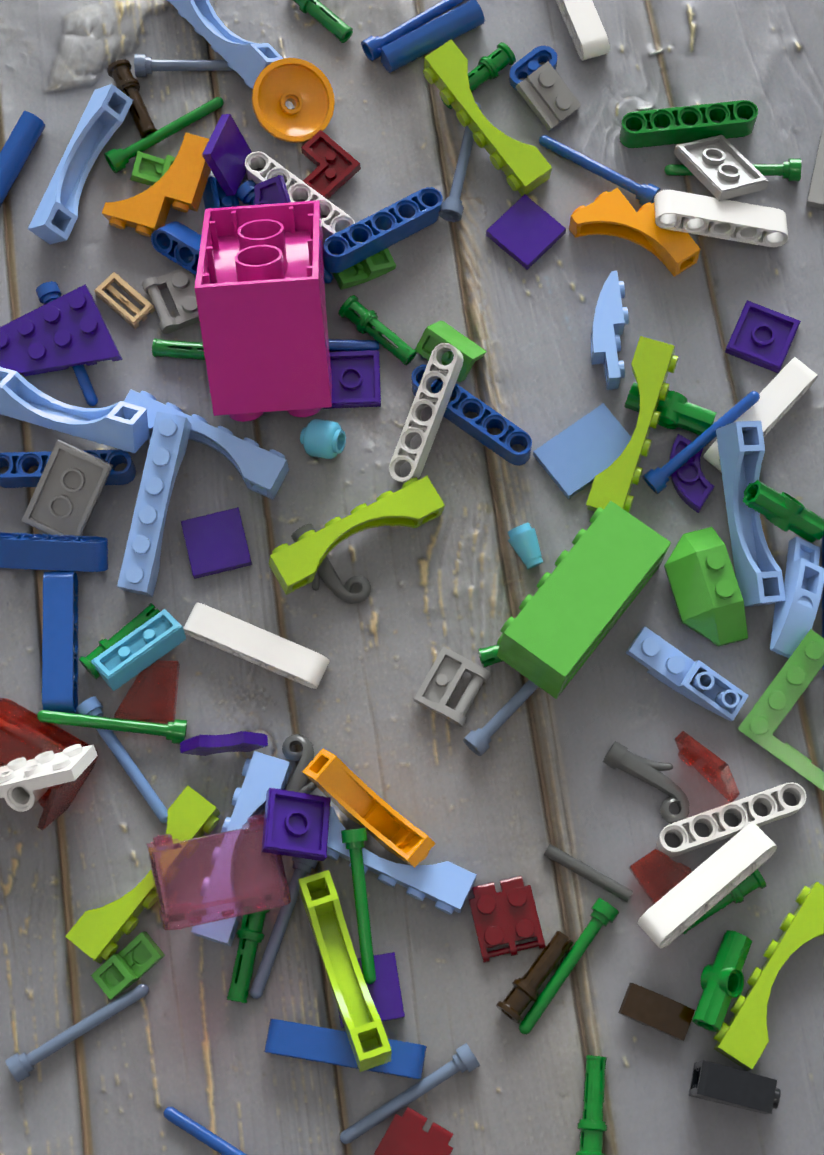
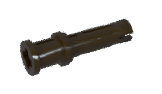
M120 59L114 61L107 68L108 75L114 79L116 87L133 100L129 111L141 139L157 131L139 93L140 83L133 77L131 64L128 60Z
M557 931L527 973H525L522 979L514 980L512 983L514 987L503 1002L499 1001L496 1004V1007L511 1020L519 1024L522 1020L521 1014L531 1001L537 1000L538 989L573 945V942L566 935Z

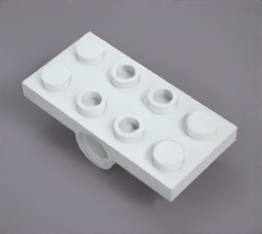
M75 744L56 754L53 751H46L37 755L35 759L26 761V758L22 757L9 762L6 766L0 767V798H5L6 803L13 810L24 812L31 809L51 786L75 781L98 756L94 744L82 747L81 744Z

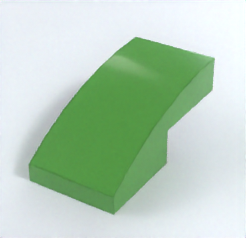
M138 151L130 180L152 186L167 172L176 157L167 155L165 159Z
M388 248L342 272L333 273L340 290L380 277L394 270L396 264Z
M144 931L137 935L119 953L113 954L91 976L107 997L113 1000L156 965L165 954L149 934Z

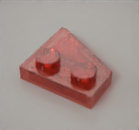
M157 660L141 671L115 712L114 718L144 722H174L179 662Z
M682 731L674 739L679 749L677 754L680 759L688 766H693L728 801L733 802L740 793L728 764Z
M654 849L629 866V870L653 904L693 872L691 868L673 861L669 856L657 849Z

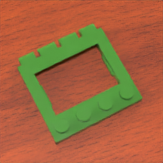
M810 629L738 727V730L824 791V772L813 765L809 758L788 743L784 744L772 735L824 665V638Z

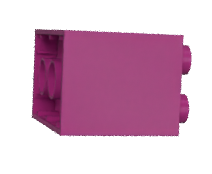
M320 200L205 209L195 280V295L214 416L229 415L233 420L245 422L259 418L263 412L287 410L290 415L295 417H309L317 414L321 408L332 407V373L325 300L323 229Z

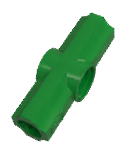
M634 382L624 407L639 412L640 395L638 384ZM669 390L666 400H660L656 410L661 412L658 425L667 429L679 427L701 435L713 424L717 413L692 404L682 394Z
M758 480L754 483H749L744 490L742 501L749 508L764 515L768 521L785 532L790 530L811 543L820 540L824 536V519L806 509L802 503L785 492L781 494Z
M727 930L722 938L714 963L704 967L701 973L703 992L692 1022L697 1026L718 1033V1030L722 1027L731 999L738 997L742 993L744 988L742 969L752 944V940L736 931Z

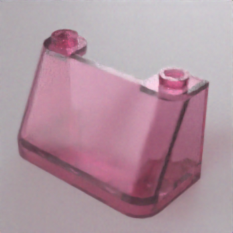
M265 814L247 818L248 823L244 824L241 829L184 841L172 839L171 834L154 837L153 842L146 844L163 929L177 930L273 909L291 902L282 855L261 852Z

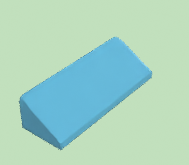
M164 609L91 660V663L114 691L185 641L186 635L183 626Z

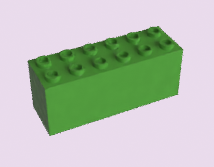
M612 501L604 509L599 507L589 521L592 523L587 530L582 528L572 541L574 546L569 552L564 550L554 564L557 567L552 574L546 572L537 584L539 589L535 595L528 594L519 606L521 611L517 617L513 618L510 616L500 630L502 635L497 641V644L500 645L497 657L555 699L559 697L659 569L671 544L669 540Z

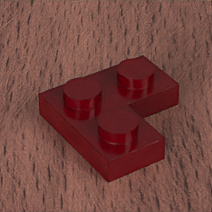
M322 130L301 147L302 154L317 166L303 182L326 199H329L361 169L360 163Z

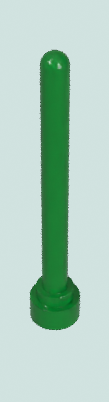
M215 97L123 150L121 148L117 150L115 148L104 153L107 163L114 173H118L126 168L125 165L129 163V159L136 156L138 151L143 152L221 108L224 104L223 99Z
M789 158L788 161H783L782 164H752L763 176H782V179H787L788 181H800L801 158ZM669 164L664 169L665 174L668 176H694L684 164Z
M41 710L37 714L40 722L166 736V740H172L173 744H180L186 737L187 720L175 719L174 722L168 721V724L49 710Z
M366 828L342 830V843H345L346 849H349L362 972L365 983L371 985L376 981L362 854V848L365 847L364 841H367Z
M598 898L592 906L593 912L590 915L592 919L520 1023L519 1031L522 1034H529L601 927H606L609 922L613 923L619 914V911L608 902Z

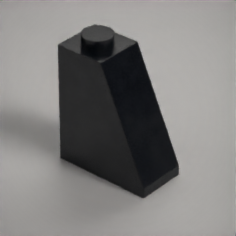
M701 1060L694 1063L689 1096L762 1114H772V1109L778 1108L781 1090L776 1088L777 1080Z

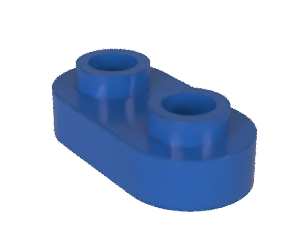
M549 46L534 48L511 67L509 73L510 85L516 89V85L523 81L519 79L527 78V76L542 66L539 64L541 62L546 63L549 61L552 67L556 69V51Z

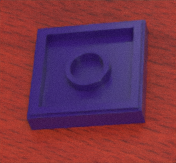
M222 114L202 156L225 194L233 196L236 194L246 173L245 159L252 151L230 114Z
M525 194L486 230V236L526 270L566 233L564 226Z
M747 300L725 353L779 373L801 321Z
M379 350L330 352L332 407L323 409L381 407Z
M239 507L181 521L194 579L252 565Z
M269 788L266 793L261 852L324 861L327 858L331 798Z
M395 952L374 955L376 981L371 985H366L381 1021L405 1018ZM357 958L362 972L361 958ZM339 1012L340 1025H341V1029H342V1028H345V1027H344V1024H343V1021H342V1018H341V1015H340V1012Z

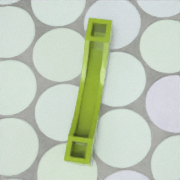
M452 39L424 57L423 74L426 80L431 85L435 84L440 90L439 94L443 102L454 108L461 125L464 127L468 126L472 131L476 144L480 148L484 147L490 155L491 163L497 170L501 169L507 176V183L513 191L518 190L521 196L527 195L550 179L552 167L536 146L522 143L505 135L494 127L482 114L470 90L468 60Z
M640 336L631 363L640 395V411L637 425L630 442L621 455L607 469L595 476L586 503L588 510L595 512L599 507L604 509L612 501L628 513L630 512L634 496H631L630 492L633 484H639L643 468L639 467L641 457L648 456L652 440L648 439L651 428H657L661 412L656 410L659 401H665L670 384L665 382L668 373H674L679 356L674 355L675 345Z
M428 476L419 480L417 477L412 478L402 485V489L394 493L392 490L386 491L377 497L376 502L368 506L364 503L355 507L350 512L351 515L343 519L335 517L324 525L325 528L317 532L314 530L307 531L298 538L299 541L291 545L285 543L276 547L272 551V555H270L269 566L285 594L288 595L313 582L316 572L326 556L339 543L353 534L380 526L418 528L441 516L445 504Z
M187 785L168 809L164 844L148 874L134 889L120 899L103 907L85 911L65 937L98 963H101L103 960L107 961L117 951L119 945L116 943L124 933L129 935L139 923L137 917L144 908L148 910L155 904L160 896L157 892L164 883L170 884L180 871L178 866L184 858L189 859L195 854L200 846L198 841L204 833H211L220 820L217 818L220 815L217 807Z
M329 870L298 879L300 896L359 1071L362 1072L391 1062L392 1050L381 1018L375 1008L361 972Z
M817 881L810 887L804 886L795 900L799 904L794 914L788 912L779 926V929L783 931L777 942L773 939L763 953V956L767 958L761 969L756 966L746 983L751 987L745 997L740 994L730 1009L734 1013L729 1024L723 1022L721 1029L714 1035L713 1039L718 1041L714 1050L746 1071L754 1068L769 1042L767 1004L771 987L779 970L790 955L804 943L824 935V886Z

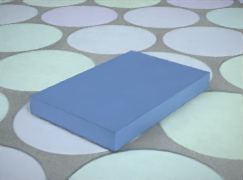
M603 403L534 450L533 456L564 495L570 499L593 483L595 476L607 469L621 455L630 442L631 436Z

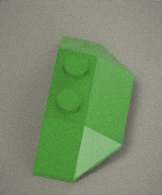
M713 527L683 534L664 565L681 622L698 634L711 640L718 647L748 639L744 600L726 545Z

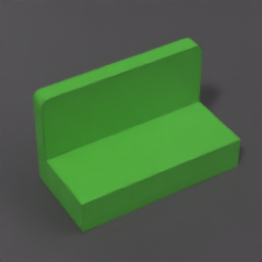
M442 320L426 327L415 348L417 353L429 360L433 349L441 343H449L460 350L464 360L457 378L458 382L466 379L474 362L484 357L486 350ZM452 351L443 354L441 359L443 365H449L454 357Z

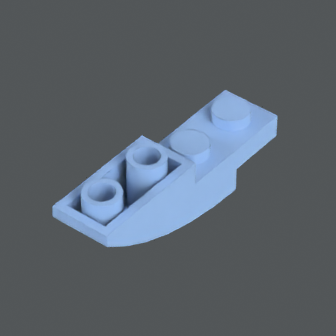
M611 271L600 292L591 332V364H603L607 390L618 389L620 379L625 377L623 360L618 361L617 352L621 351L620 335L623 334L624 325L629 323L627 307H622L621 298H625L624 282L619 281L617 271Z
M797 536L789 540L784 581L786 601L775 603L770 643L771 651L790 658L810 629H812L824 585V568L819 566L820 547Z
M647 627L641 628L626 651L629 656L648 668L647 672L689 700L729 721L735 719L749 696L700 660L693 661Z

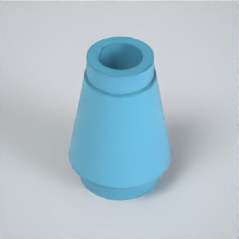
M530 523L522 524L507 532L510 537L508 542L527 569L543 563L536 530L531 528Z

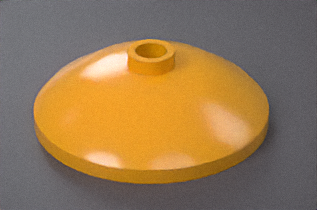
M297 58L277 60L266 66L254 83L252 107L255 116L261 126L279 140L292 143L310 140L320 130L323 131L327 127L334 112V93L329 80L319 68L308 61ZM285 102H292L294 109H288Z

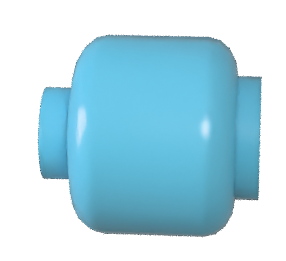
M313 419L308 423L307 427L302 429L300 442L304 445V450L308 455L333 459L344 450L346 434L337 422Z

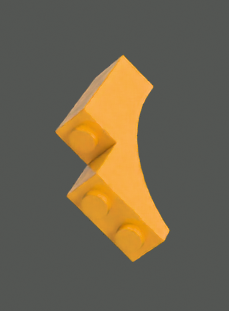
M185 132L183 142L174 162L154 185L134 197L116 202H105L102 214L109 220V224L119 229H125L126 226L135 228L136 233L151 237L155 230L165 225L170 207L185 213L188 210L198 212L211 171L202 156L209 139Z
M618 187L610 192L605 191L601 193L594 202L586 207L584 205L578 207L570 218L569 230L575 238L586 235H609L629 240L654 254L674 277L698 261L701 249L688 233L658 227L655 222L654 203L648 202L636 212Z
M322 749L302 771L327 797L331 798V801L348 818L366 828V831L387 851L414 868L428 856L429 851L436 844L428 835L380 798L331 752Z

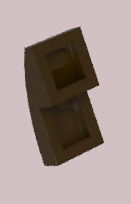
M629 983L618 1013L642 1025L661 1031L677 1040L684 1041L695 1010L642 986Z

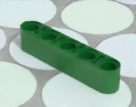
M749 100L634 111L627 113L623 117L619 139L627 148H643L688 143L718 135H723L726 139L745 137L751 134L754 129L758 108Z

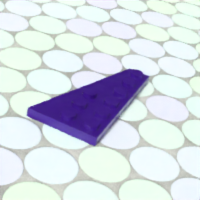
M86 284L0 327V367L17 371L24 377L66 370L71 366L82 364L90 366L96 365L100 361L123 360Z

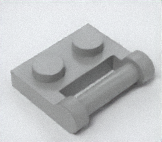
M182 267L159 277H149L142 282L145 293L149 294L160 319L159 326L162 333H172L199 322L193 273ZM168 288L179 316H170L160 290Z
M442 647L415 695L414 702L446 718L451 723L462 727L467 719L465 715L483 682H487L490 678L491 673L482 666ZM466 671L473 677L455 709H452L447 704Z

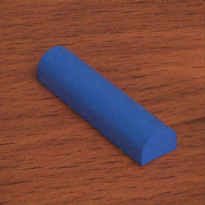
M470 0L381 48V63L389 73H392L439 48L449 40H454L484 24L485 18L480 5L476 0Z
M26 110L22 113L0 152V207L45 128L44 122L39 117Z

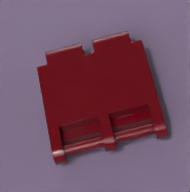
M522 876L500 880L502 891L497 893L494 882L472 887L474 898L469 899V905L483 963L489 962V958L509 953H511V956L518 955L517 951L539 947L540 950L546 947L531 885L524 886ZM536 937L535 941L518 945L515 944V942ZM504 944L509 945V947L501 948L489 952L487 951V948H492Z
M407 1107L402 1117L397 1114L395 1115L374 1155H450L453 1148L448 1143L453 1133L434 1122L427 1133L422 1129L428 1118Z

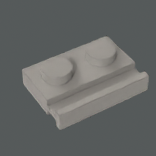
M549 61L515 87L548 132L581 107L579 101Z

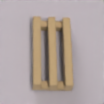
M115 272L94 290L97 297L134 329L139 327L141 320L144 322L147 319L149 313L152 314L155 311L154 305ZM115 282L144 308L142 310L137 308L111 284ZM106 289L108 292H110L123 305H125L130 311H132L135 314V316L133 317L132 315H130L124 308H122L117 302H115L110 296H108L104 292V290Z

